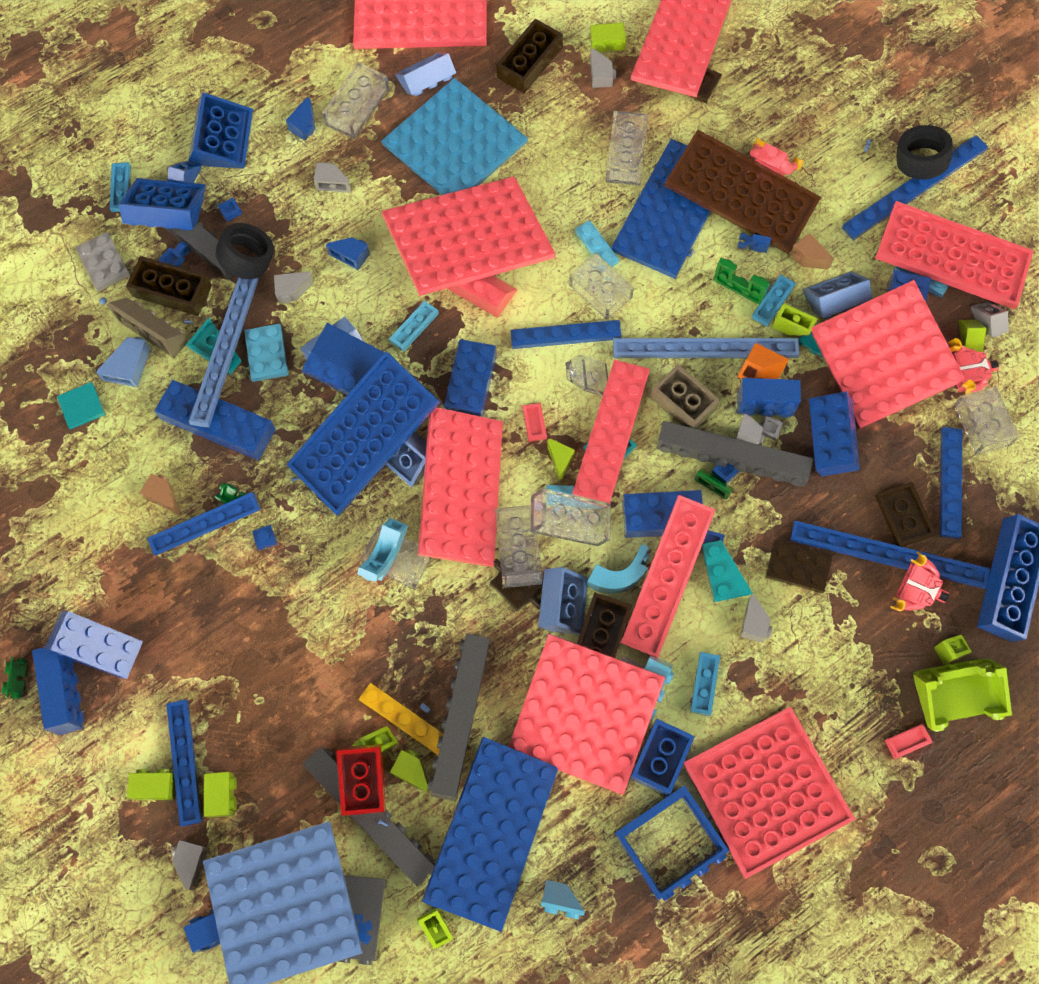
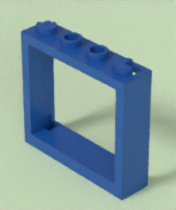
M685 785L614 833L657 900L662 898L666 901L674 895V889L678 886L681 889L692 883L691 877L696 874L699 877L710 870L708 866L711 863L719 864L727 858L725 854L729 852ZM683 798L717 851L659 890L625 837Z

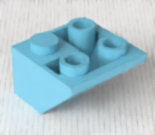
M546 880L541 907H545L544 912L557 915L559 910L566 912L565 917L579 919V915L584 916V909L567 884Z

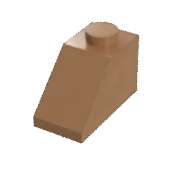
M808 234L794 244L790 253L793 260L802 267L829 269L834 260L829 252L811 234Z
M150 474L140 494L144 499L178 514L179 507L174 489L168 482L169 479L161 474L158 476Z

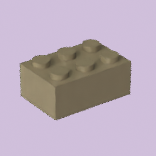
M679 364L652 388L651 399L681 425L695 429L717 410L720 399Z

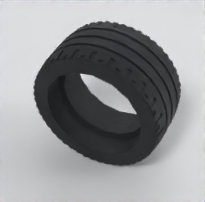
M919 125L907 130L900 137L897 146L896 160L898 168L904 175L919 180L940 176L948 169L951 162L953 150L951 135L943 128L934 125ZM929 148L938 153L932 156H918L912 154L911 151Z
M234 223L227 226L222 232L215 254L221 267L231 275L242 279H255L262 276L267 270L273 258L274 245L269 236L258 227L248 223ZM233 245L249 248L257 257L241 254Z

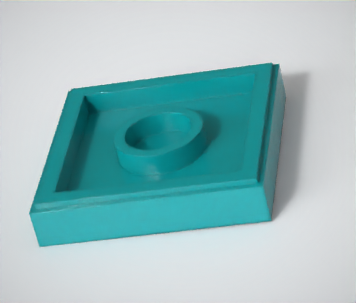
M92 382L57 396L70 430L106 415Z

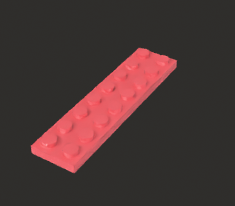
M614 360L572 496L610 506L650 373L649 368Z
M678 495L620 643L656 658L659 657L714 516L715 509Z

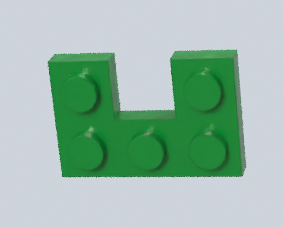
M721 257L717 263L713 281L760 305L766 296L770 283L765 278L756 275L752 276L750 282L743 277L736 276L737 265L731 260Z

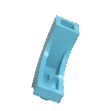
M392 518L388 519L382 525L378 542L372 554L359 567L357 574L369 581H382L398 555L408 525Z
M641 544L632 564L621 571H611L596 564L588 579L587 586L608 594L621 593L633 588L643 579L647 572V567L643 565H646L650 555L647 554L649 547Z

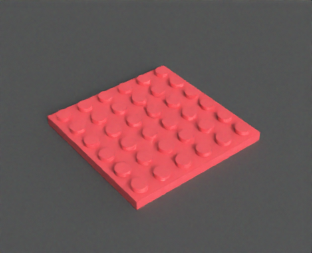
M915 280L811 328V333L840 391H847L853 399L854 418L859 429L966 380Z
M548 634L508 747L554 765L562 772L624 795L665 676Z
M791 707L683 763L744 879L856 820Z

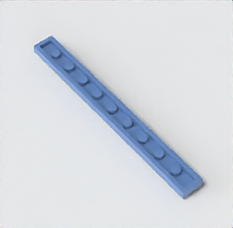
M238 278L189 419L190 425L210 427L259 278Z
M613 338V358H747L755 342L786 358H798L799 343L798 338Z

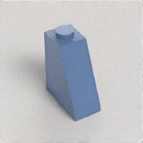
M127 337L97 370V375L102 381L138 387L151 348L143 338Z

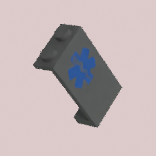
M344 875L363 953L337 962L350 963V959H358V964L371 965L372 961L378 960V956H376L383 894L384 888L386 889L387 880Z

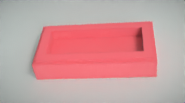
M541 403L523 405L522 409L528 442L547 439Z
M923 723L885 740L894 759L933 743Z

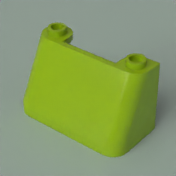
M992 659L970 660L922 669L913 673L927 726L933 731L945 730L949 725L948 721L983 714H986L993 720H1002L1005 716L1012 715L1007 669Z

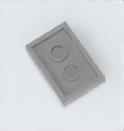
M108 232L75 247L97 291L130 276Z

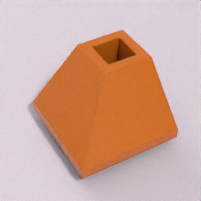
M755 342L737 377L741 379H779L789 359Z

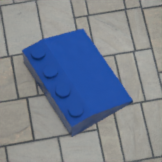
M202 92L197 105L188 161L205 167L244 169L253 109Z
M136 178L119 203L122 223L133 226L145 225L148 227H165L166 229L193 230L199 218L206 184Z
M326 323L302 368V372L348 395L385 352Z

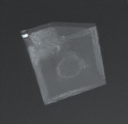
M579 355L565 363L568 381L584 391L603 397L608 381L606 363L584 355Z

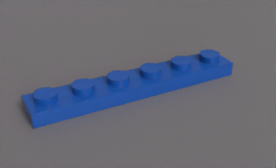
M620 320L511 330L512 349L610 341L613 338L622 337Z
M943 427L941 429L939 537L960 539L962 537V429Z
M251 492L147 539L154 556H157L261 510L255 493Z
M188 700L167 703L180 827L203 823Z

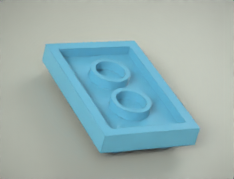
M281 324L244 330L252 382L289 375Z

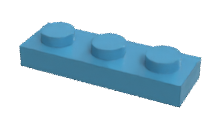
M129 162L112 163L110 210L112 212H120L119 203L127 193L126 190L130 188L131 165Z
M780 274L753 313L752 319L768 327L794 289L796 283Z
M699 653L690 713L711 716L720 661L719 655Z

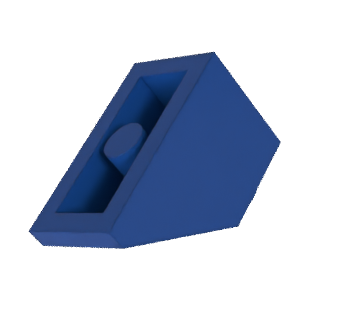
M309 97L286 119L289 131L304 141L315 130L313 107Z
M189 161L171 165L168 168L167 181L194 183L201 170V165Z
M353 237L329 242L326 245L329 255L356 270L360 269L370 255L367 243Z

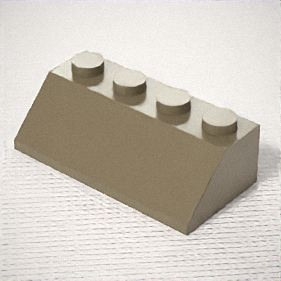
M123 298L107 304L119 323L173 358L177 356L188 342L184 336L185 333L180 328H173L170 322L164 318L159 319L155 312L150 309H144L143 305L137 300L132 301L129 298Z

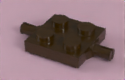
M519 557L506 566L498 559H495L493 561L494 567L499 573L490 582V585L516 611H519L530 602L539 610L541 601L536 596L543 588V580Z

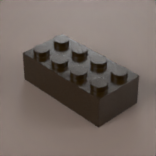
M534 19L496 64L497 78L525 94L563 48V34Z
M143 256L139 257L126 284V288L132 297L199 316L212 287L210 280L205 274Z
M594 592L577 644L616 658L632 604Z

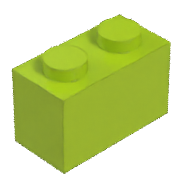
M624 22L590 25L591 49H595L599 53L625 50L626 35Z
M137 769L136 773H129L127 799L174 800L175 779L174 774L170 773L169 769H157V773H149L147 769Z
M230 772L204 774V817L234 816V811L237 809V800L234 798L237 779L234 777V774Z

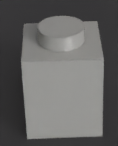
M590 49L592 88L612 87L613 80L616 79V69H613L612 61L595 49Z
M328 162L316 164L314 175L316 190L351 193L349 180L335 164Z
M311 272L274 275L275 295L278 302L290 303L297 301L313 284Z
M988 301L971 306L975 319L979 320L986 327L987 335L999 337L1001 334L1009 332L1007 310Z
M744 414L735 439L762 445L765 435H762L763 427L749 415Z
M751 595L748 599L740 637L763 643L766 638L771 636L772 626H769L771 619L755 595Z
M179 840L172 851V862L185 889L195 890L208 848Z

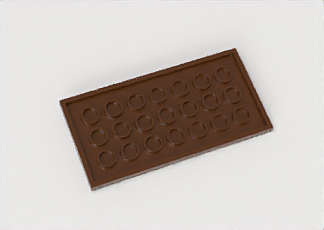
M700 130L696 131L664 184L665 187L750 234L770 237V245L788 255L821 199L819 195Z

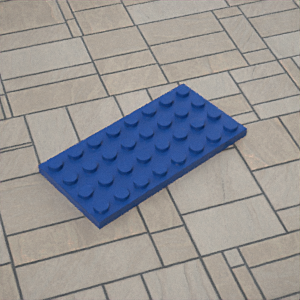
M670 139L611 249L616 254L676 279L711 211L664 186L667 178L688 146Z
M386 351L286 465L337 516H340L441 402Z
M482 737L422 902L502 932L558 771L556 766Z

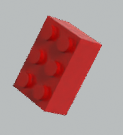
M371 744L339 747L336 752L341 816L384 812L386 809L382 745Z

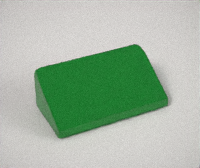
M700 469L696 474L695 481L724 499H728L734 490L733 487L724 484L703 469Z

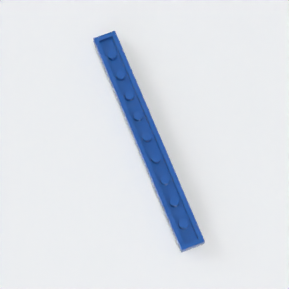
M975 135L952 151L951 162L943 174L926 180L910 179L843 224L842 229L854 241L888 218L895 201L907 205L984 153L988 146Z
M794 521L790 537V541L906 570L910 566L911 559L916 560L918 558L917 550L799 521ZM918 551L935 565L940 573L939 578L982 589L987 588L990 568Z

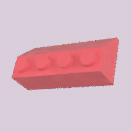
M495 276L447 288L497 318L517 292L516 288Z

